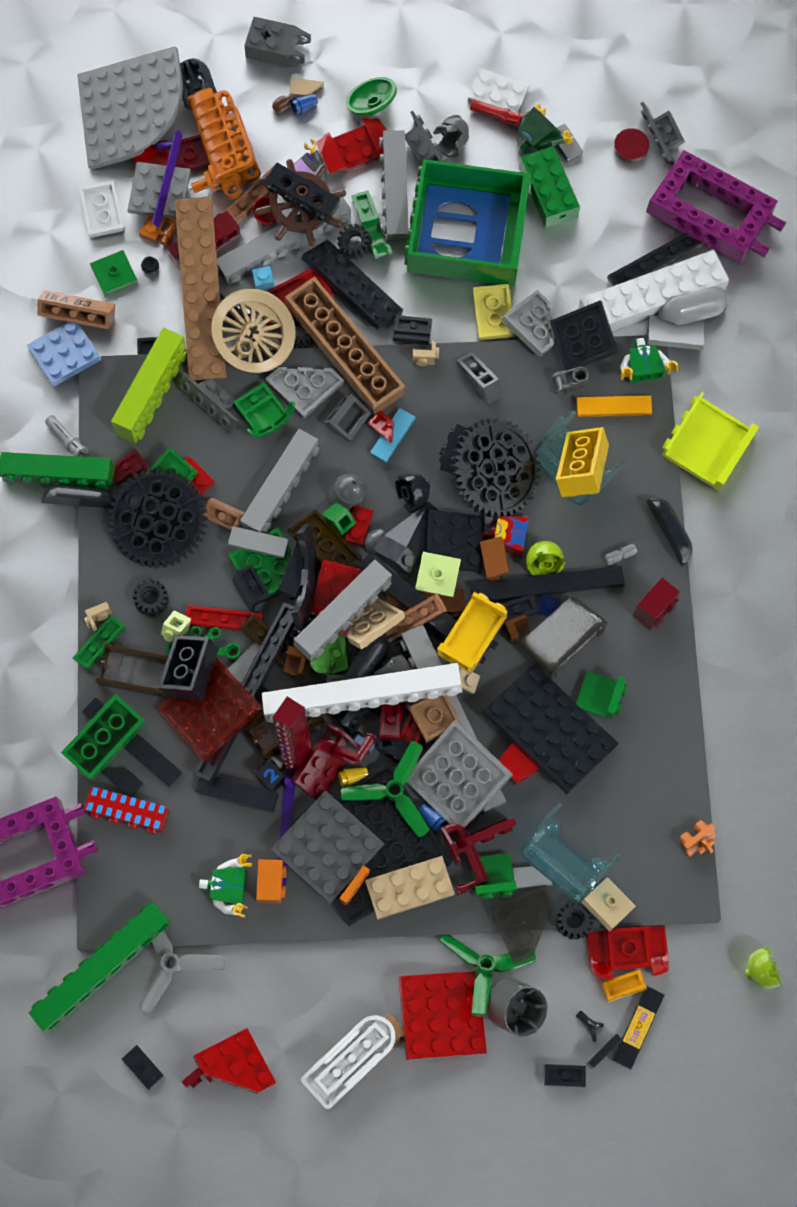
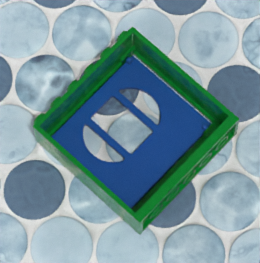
M423 159L422 166L418 168V182L416 181V193L412 205L413 212L410 216V229H408L407 235L408 242L404 254V265H407V272L497 285L509 284V286L515 287L531 174ZM449 203H461L470 207L476 216L437 210ZM434 218L476 223L474 242L469 243L431 237ZM431 244L471 249V251L461 257L442 256L433 249Z

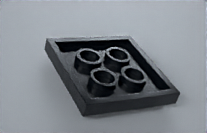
M601 300L550 320L565 370L584 367L619 353Z
M429 509L427 511L426 552L461 559L459 570L480 573L483 561L480 542L483 541L484 516Z

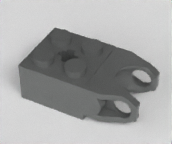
M253 16L244 45L245 57L276 65L304 64L305 55L294 49V47L311 43V34L294 25Z

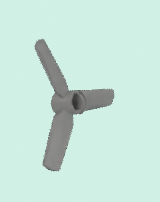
M164 930L151 941L157 954L162 957L160 961L162 969L157 972L140 1008L146 1013H151L170 983L172 972H179L181 969L185 971L223 970L226 964L224 956L186 954L181 957L178 954H173V945ZM173 957L176 963L173 968H170L169 960Z

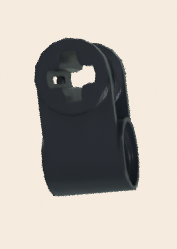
M378 738L376 746L379 753L399 764L410 744L400 739L397 741ZM386 741H388V742H389V745H387L386 747H383V746H382L383 743H385Z

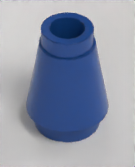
M314 94L294 98L291 101L292 111L295 115H302L317 105L318 99Z
M427 804L420 807L419 810L432 831L439 832L441 827L447 824L442 815Z

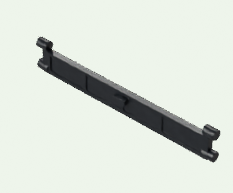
M368 546L365 550L368 554L362 562L356 560L353 564L355 568L361 569V573L376 560L374 556L377 551L371 546ZM376 560L392 574L391 585L386 592L406 608L410 609L428 599ZM443 612L426 623L447 638L457 620ZM492 640L484 655L490 648L495 650L499 644ZM484 655L479 661V663H481L482 665L487 660V658L484 657Z

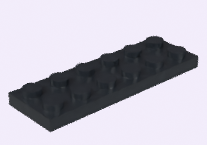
M328 239L302 255L301 259L376 330L394 320L396 315L402 314L403 309Z

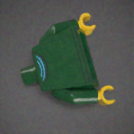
M536 104L530 111L522 115L518 132L524 139L517 146L524 153L531 146L541 151L542 149L562 143L569 145L573 142V136L569 137V130L564 131L562 136V132L545 117L546 108L541 109V105Z

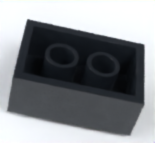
M175 635L158 688L168 698L203 701L219 650L218 646L209 637Z

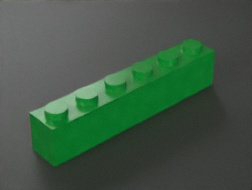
M1 452L0 477L6 482L22 481L27 484L40 482L45 485L58 483L63 485L76 484L77 486L94 485L100 488L112 487L115 464L111 458Z

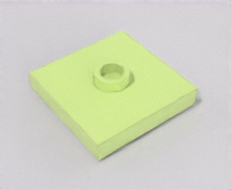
M423 552L415 589L453 598L461 559Z

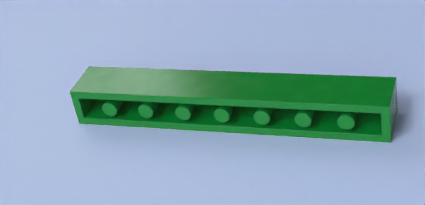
M152 902L143 906L140 910L141 913L137 917L130 918L121 931L118 930L109 937L110 941L105 945L98 946L94 950L95 954L81 961L78 965L79 968L75 972L68 973L58 987L54 986L47 992L48 996L43 1000L36 1001L32 1005V1010L28 1014L43 1032L49 1033L172 924L171 920L157 904Z

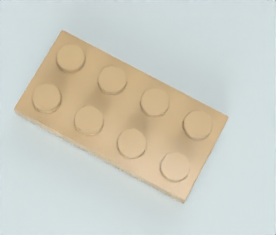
M442 856L365 880L377 920L455 895Z

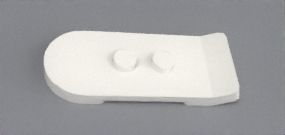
M374 1015L364 1018L302 1077V1083L324 1108H332L392 1050L395 1043V1030L392 1024L381 1016Z

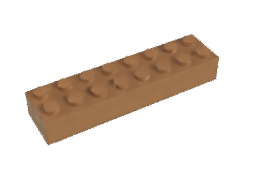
M313 277L285 296V306L374 415L404 396L405 385L316 277Z

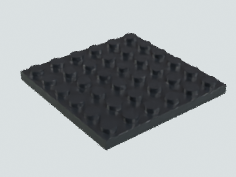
M388 763L349 787L372 784L386 786L389 781L394 780L395 770ZM404 785L403 794L411 799L429 828V831L422 837H418L397 810L395 801H390L387 797L380 800H342L341 792L333 796L334 799L384 843V846L365 866L369 869V875L365 880L440 856L443 857L446 868L452 865V862ZM394 786L389 789V792L392 795H397L400 789ZM301 816L287 823L289 828H291ZM365 881L347 905L340 902V897L349 884L334 900L335 905L349 927L375 912Z

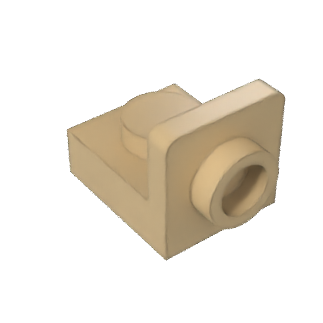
M104 602L85 610L87 617L84 620L88 629L92 627L95 633L97 627L94 621L105 620L109 617L108 615L112 614L108 603Z

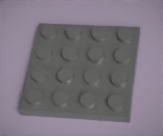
M324 791L271 848V851L331 904L355 878L362 866H366L384 846V843L327 791Z

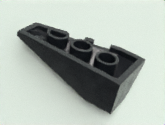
M426 502L410 514L407 519L399 522L396 527L383 534L373 548L377 551L376 554L399 574H410L426 547L427 511L429 509L438 510L430 502Z

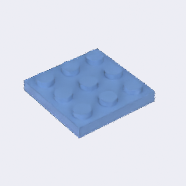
M67 322L27 344L28 349L53 387L102 360L78 323Z

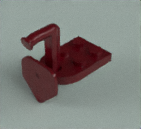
M328 724L322 739L312 747L291 781L316 801L324 791L328 790L343 767L344 761L353 765L361 763L374 741L377 740V737L367 733L365 741L360 746L344 731ZM345 745H347V746H349V747H351V748H354V749L358 750V752L349 750V749L344 748V747H345Z
M507 817L471 834L458 823H451L441 827L446 847L454 864L461 865L458 854L464 852L476 878L462 885L456 884L457 896L474 890L476 886L485 885L488 881V875L474 843L479 841L486 843L495 839L494 835L497 833L504 835L513 831L512 827L517 825L514 817ZM456 831L459 839L453 843L448 834Z

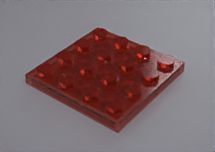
M216 657L203 701L169 698L158 710L205 762L263 707Z

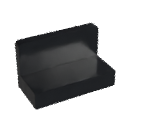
M252 564L234 573L232 582L250 612L254 611L257 604L270 598L268 591Z

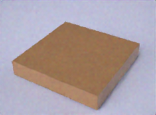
M442 695L435 699L425 698L408 707L426 743L441 736L454 720H457L462 725L447 695Z

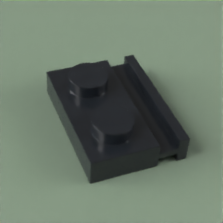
M396 315L393 342L429 345L432 319Z

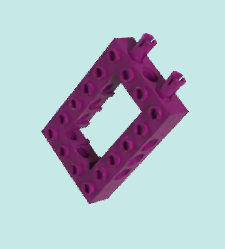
M683 150L649 200L646 213L683 233L689 234L695 240L704 242V245L739 264L750 250L763 258L767 255L770 247L756 240L764 226L769 225L781 232L787 223L773 215L778 200ZM688 177L693 187L704 190L711 197L713 195L724 201V204H729L747 215L738 230L676 197L678 192L684 188Z
M55 796L0 818V846L8 840L16 837L21 838L23 834L33 830L39 831L45 827L56 857L55 860L0 881V908L86 874L82 857L99 851L98 847L96 848L95 840L80 846L76 845L69 821L86 815L85 811H83L82 803L65 810L62 801Z

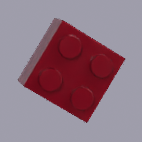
M662 577L637 604L633 617L649 630L654 626L658 628L664 621L667 613L670 614L677 606L680 591Z

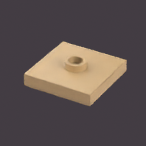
M608 877L581 902L609 931L636 907Z

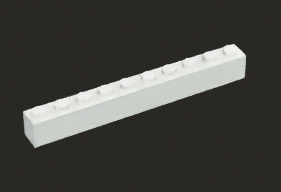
M458 663L264 692L262 693L266 721L274 723L273 716L286 696L304 706L306 716L317 717L324 713L337 714L344 710L357 711L364 707L376 708L383 704L396 705L403 701L416 702L419 699H435L442 695L455 696L458 693H462Z

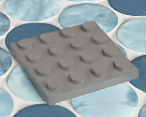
M454 720L416 764L407 783L442 815L449 824L458 823L466 829L513 774L457 720Z

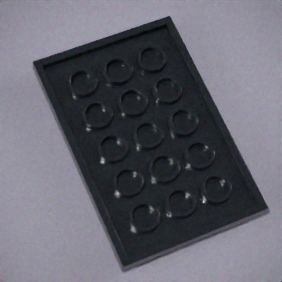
M535 663L481 712L566 795L619 745L608 732L581 709Z

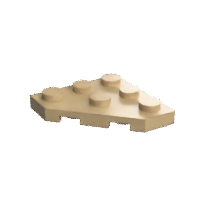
M377 598L373 604H368L364 608L365 611L359 618L355 617L350 621L352 624L347 635L349 643L359 649H363L405 618L404 612Z

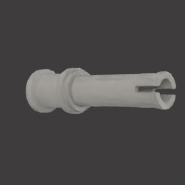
M50 415L46 419V425L62 440L67 451H70L73 456L86 457L88 455V448L82 446L79 438L72 436L54 415Z

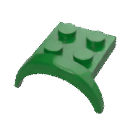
M265 382L233 402L234 406L252 428V430L247 429V432L255 438L265 437L278 430L290 419L295 408V402L291 401L285 410Z

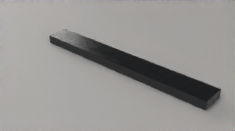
M622 566L472 583L470 584L471 597L474 592L477 594L481 593L492 602L517 599L530 594L534 597L624 586L625 583Z

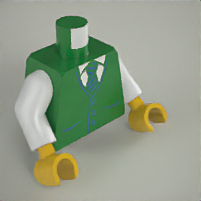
M644 338L634 341L635 348L629 350V354L624 356L620 366L621 380H624V377H628L629 384L663 379L666 370L668 375L671 374L672 370L678 372L677 362L670 361L661 351L657 350L655 345L646 346Z
M242 854L239 858L231 859L219 865L217 870H213L212 879H200L199 891H210V900L224 914L245 917L244 914H241L243 908H248L243 905L247 873L245 867L252 866V863L246 862L248 857H252L251 855Z

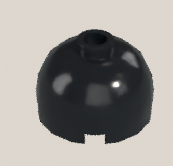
M408 472L397 476L399 479L395 481L396 493L399 500L403 497L406 505L403 506L407 510L414 511L428 501L430 483L427 479L416 472Z

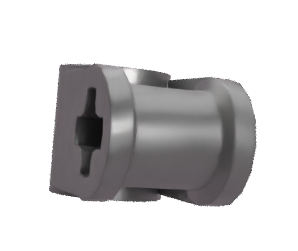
M584 367L559 371L552 375V380L555 381L557 386L556 392L558 395H564L585 388L589 378V372ZM577 376H582V377H584V379H583V380H578V379H576V377H577Z

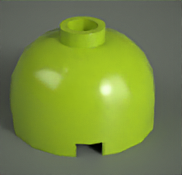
M540 541L532 545L528 550L526 563L530 573L533 576L547 575L554 571L559 573L565 566V559L561 548L556 543Z
M768 946L754 951L748 959V968L745 969L748 979H753L754 983L763 989L781 986L780 973L776 962L770 958L773 954Z

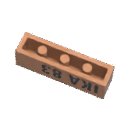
M44 290L38 298L37 316L109 329L115 320V304Z

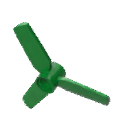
M414 741L410 743L394 772V780L389 781L386 786L372 784L345 787L341 789L342 800H380L387 797L390 801H395L397 810L418 837L424 836L429 831V828L411 799L403 794V785L409 781L423 747ZM395 786L400 789V792L397 795H392L389 789Z
M442 935L440 938V942L467 964L476 967L475 976L477 978L474 983L472 1015L484 1016L486 1014L493 972H506L536 960V955L532 948L497 955L493 958L486 954L479 956L450 935Z

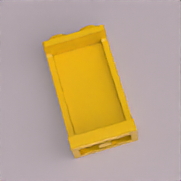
M474 592L470 602L448 637L438 647L437 655L452 664L458 663L460 669L472 674L507 618L506 608L500 603L489 601V598L484 594Z

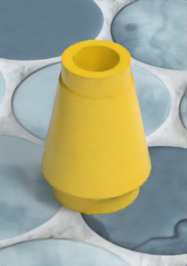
M366 767L342 769L341 772H338L341 787H349L369 775Z

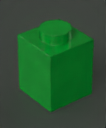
M337 502L322 514L325 520L341 535L356 523L349 510Z

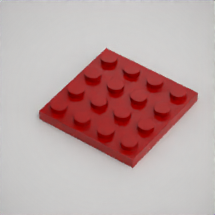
M475 971L398 977L406 1060L487 1054L483 1016L472 1015L474 983L477 978Z

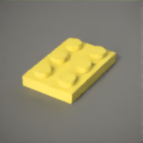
M509 284L473 287L472 292L479 340L515 337L516 334L501 321L503 315L512 309Z

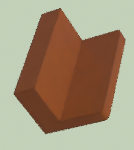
M501 536L480 542L486 575L490 581L500 580V575L510 572L504 541Z

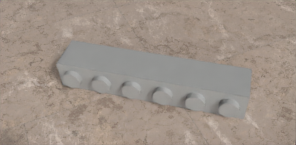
M405 130L383 131V137H379V148H383V154H380V165L384 167V171L380 173L381 182H384V188L381 189V200H385V206H382V217H385V223H382V233L386 234V240H407L408 202Z
M298 429L241 518L242 528L265 534L269 531L272 519L278 517L281 505L290 498L291 489L299 484L300 475L309 468L310 459L318 454L320 447L317 438Z
M374 560L294 639V646L310 661L314 657L319 658L325 651L324 647L328 643L330 645L333 644L338 638L337 634L341 630L346 631L352 624L350 621L355 617L359 618L365 611L364 608L368 604H373L382 590L386 591L390 587L392 574Z

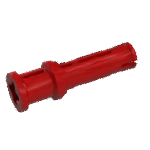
M473 99L470 106L471 111L499 119L503 124L514 125L517 129H519L521 118L524 114L512 112L509 108L500 109Z

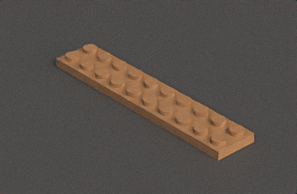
M212 197L175 200L189 376L195 382L205 381L208 378L213 380L227 379L226 362L215 347L211 331L213 315L221 303Z

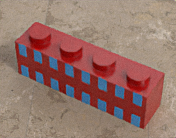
M92 786L84 810L86 813H89L88 816L91 818L100 819V817H104L110 823H126V827L136 830L138 827L146 829L145 832L157 835V832L163 833L170 811L168 807Z

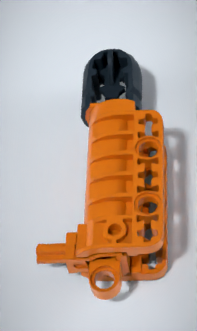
M196 58L187 59L180 63L183 81L182 100L184 106L192 110L210 163L208 166L209 170L203 172L205 178L191 183L194 193H198L210 188L212 193L218 190L219 192H224L227 198L236 199L241 194L240 187L258 180L261 171L237 106H235L230 93L225 90L217 92L210 70L204 62ZM204 81L206 89L201 90L196 94L190 95L189 91L191 90V88L194 91L202 89L201 85ZM224 96L226 98L227 106H224V103L222 102V97ZM229 111H232V112H233V116H232V117L229 115V114H230ZM234 125L236 127V131H233L232 129ZM240 141L244 142L243 147H241ZM244 155L246 156L247 161H243ZM251 166L254 170L253 176L250 175L249 167ZM236 189L235 193H228V191Z

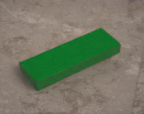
M110 615L74 655L73 660L89 671L106 651L104 648L105 644L111 645L126 629V626Z

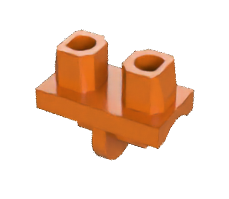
M700 820L694 826V830L698 833L697 835L692 837L689 832H685L680 836V842L684 846L688 857L692 856L695 852H698L700 855L705 851L708 854L713 853L711 846L716 843L713 838L717 835L714 831L715 826L712 823L708 825Z

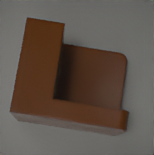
M526 614L504 623V630L511 645L532 636L526 622Z
M289 646L283 673L301 678L307 657L297 648Z

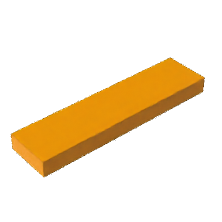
M651 396L577 397L576 399L577 417L652 415Z

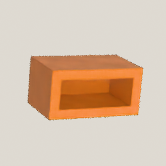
M258 859L257 903H282V898H286V886H282L283 878H287V866H283V860Z

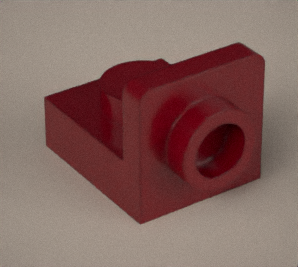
M197 1068L181 1082L187 1089L190 1087L194 1089L203 1081L201 1079L203 1075L199 1068ZM205 1076V1078L209 1081L211 1085L215 1082L212 1079L213 1077L209 1078Z

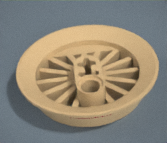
M259 289L236 291L227 296L218 305L213 315L211 331L215 347L225 361L239 370L250 373H262L273 370L287 359L293 349L295 324L292 315L281 300L266 291ZM234 307H240L243 318L238 314ZM246 308H247L248 310H250V319H249V316H248V313H247ZM229 311L238 322L225 316ZM261 318H265V320L259 324ZM224 321L235 328L222 327V323ZM269 321L275 324L262 328ZM280 329V334L265 333L270 330ZM250 330H253V336L250 339H248L251 333ZM222 332H223V333L238 334V335H234V336H231V337L223 338ZM266 338L280 340V345H277ZM239 339L231 348H227L225 343ZM240 345H245L248 352L242 351ZM265 345L277 351L274 356ZM260 349L268 357V360L263 361ZM253 350L258 363H252Z

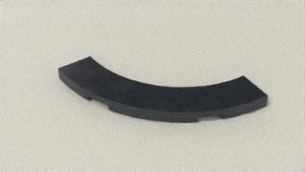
M304 524L297 532L300 554L305 569L301 571L300 586L303 587V590L298 596L291 612L296 630L303 629L307 623L316 591L317 562L310 524Z

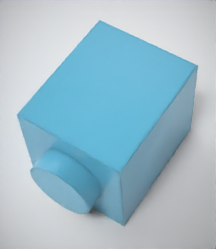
M270 266L252 270L256 289L268 291L275 287Z

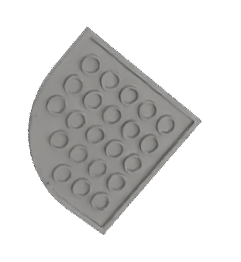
M176 46L77 74L87 163L90 170L122 162L145 152L144 149L148 148L151 144L155 145L170 129L178 114L177 109L183 95L179 51Z

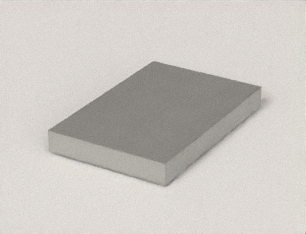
M649 316V345L703 351L704 322L695 321L676 326L674 325L675 323L666 320L662 321L657 316Z

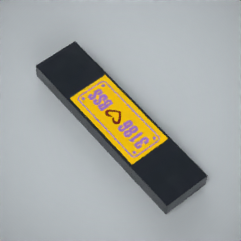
M646 986L647 990H644L622 1037V1041L612 1061L630 1070L635 1063L665 996Z

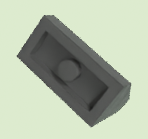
M352 394L344 395L323 424L346 441L351 442L372 413ZM353 406L363 414L350 431L346 433L337 424L350 407Z

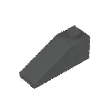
M473 352L457 360L466 377L487 404L504 396L500 380Z

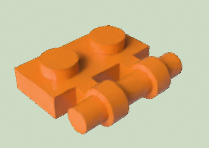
M148 216L139 232L140 237L155 243L160 237L162 238L160 243L167 246L174 237L173 233L177 228L176 219L162 218L160 228H157L152 224L154 216ZM166 224H168V229L164 231L163 229L165 228Z

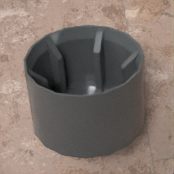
M505 979L499 982L491 990L487 1005L488 1018L493 1025L518 1037H529L537 1033L543 1026L548 1011L547 1000L541 990L516 979Z

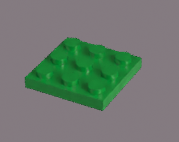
M279 528L267 533L268 535L284 538ZM288 545L284 559L243 549L235 550L228 554V557L237 571L252 564L269 595L272 596L276 594L292 550Z

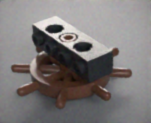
M291 159L286 161L287 168L276 162L267 178L261 177L259 180L271 193L270 205L256 208L255 214L272 213L276 222L281 226L275 235L277 241H280L288 230L295 233H306L308 244L314 246L313 231L321 227L325 222L337 228L342 226V222L334 218L333 215L339 207L340 198L346 196V191L330 192L326 183L321 179L326 170L324 164H321L315 174L304 171H295L294 163ZM278 195H280L286 202L277 203ZM321 202L322 204L317 206L314 203ZM292 208L287 217L281 212V210ZM307 212L313 214L315 219L309 221ZM298 213L301 215L302 222L294 221Z

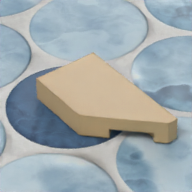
M291 78L289 94L292 93L294 97L312 95L313 92L324 87V81Z

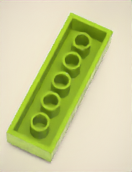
M164 327L161 330L111 420L116 436L133 444H136L138 440L143 438L146 425L150 424L153 419V412L156 408L160 407L164 392H168L172 378L176 377L179 372L180 363L184 362L187 358L186 344L182 335Z

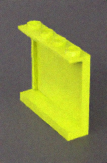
M701 392L699 397L694 396L689 404L692 406L690 411L685 410L680 418L683 421L682 424H676L671 432L674 435L671 440L667 438L662 446L665 450L661 456L719 491L759 429V426L754 423L751 427L745 425L703 399L704 392Z

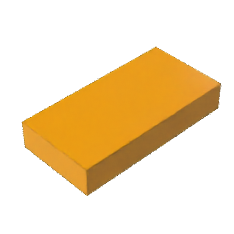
M640 969L615 977L613 980L609 979L602 982L608 1002L647 990Z

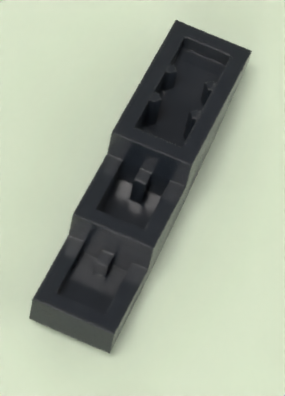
M215 777L213 783L199 778L195 792L200 795L272 813L274 812L279 795L273 791L220 777Z

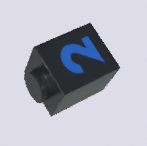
M271 760L263 762L257 767L256 777L267 790L276 792L284 785L285 776Z

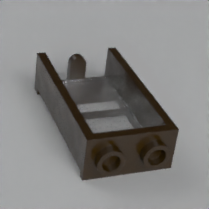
M105 644L106 655L105 659L101 660L100 663L101 674L100 677H96L98 686L112 687L167 699V696L158 686L168 656Z
M264 711L242 725L245 733L266 762L271 756L280 752L274 723L266 721ZM324 714L317 717L306 716L309 731L324 723Z

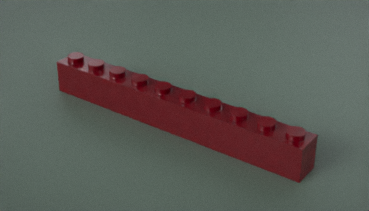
M286 696L274 714L273 722L282 761L285 765L284 768L294 774L312 748L305 707Z

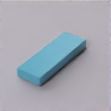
M401 408L398 409L392 419L394 421L393 442L390 443L381 436L370 452V455L384 463L388 462L415 421V416Z

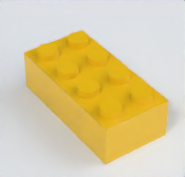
M604 427L567 432L556 476V482L562 497L599 493L609 448Z

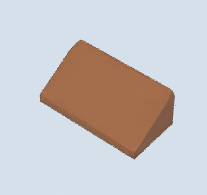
M211 498L205 507L208 512L203 515L207 516L208 520L232 531L233 526L239 528L240 520L245 513Z

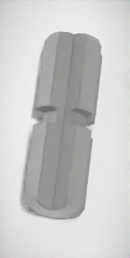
M630 544L620 548V551L616 550L606 554L605 560L607 564L611 565L621 561L622 558L625 559L637 553L636 546Z

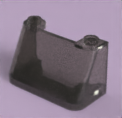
M566 596L560 602L561 606L531 634H525L518 641L520 645L517 650L532 665L535 664L550 680H553L557 676L556 673L563 669L565 664L590 641L604 633L608 624L600 615L574 596L570 598Z

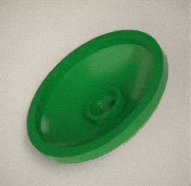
M376 77L366 80L349 93L346 99V106L354 115H374L392 103L397 93V87L394 81L387 77Z

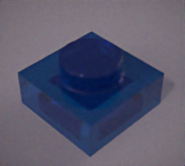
M543 594L537 614L555 619L561 599Z

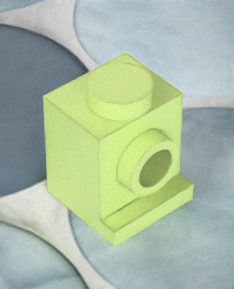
M174 610L164 622L161 635L168 642H172L175 635L184 636L189 630L191 618Z

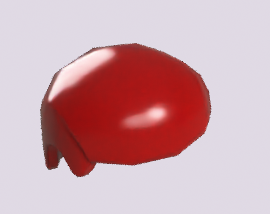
M269 196L259 198L253 206L254 217L265 226H272L277 222L272 213L256 215L255 209L269 206Z

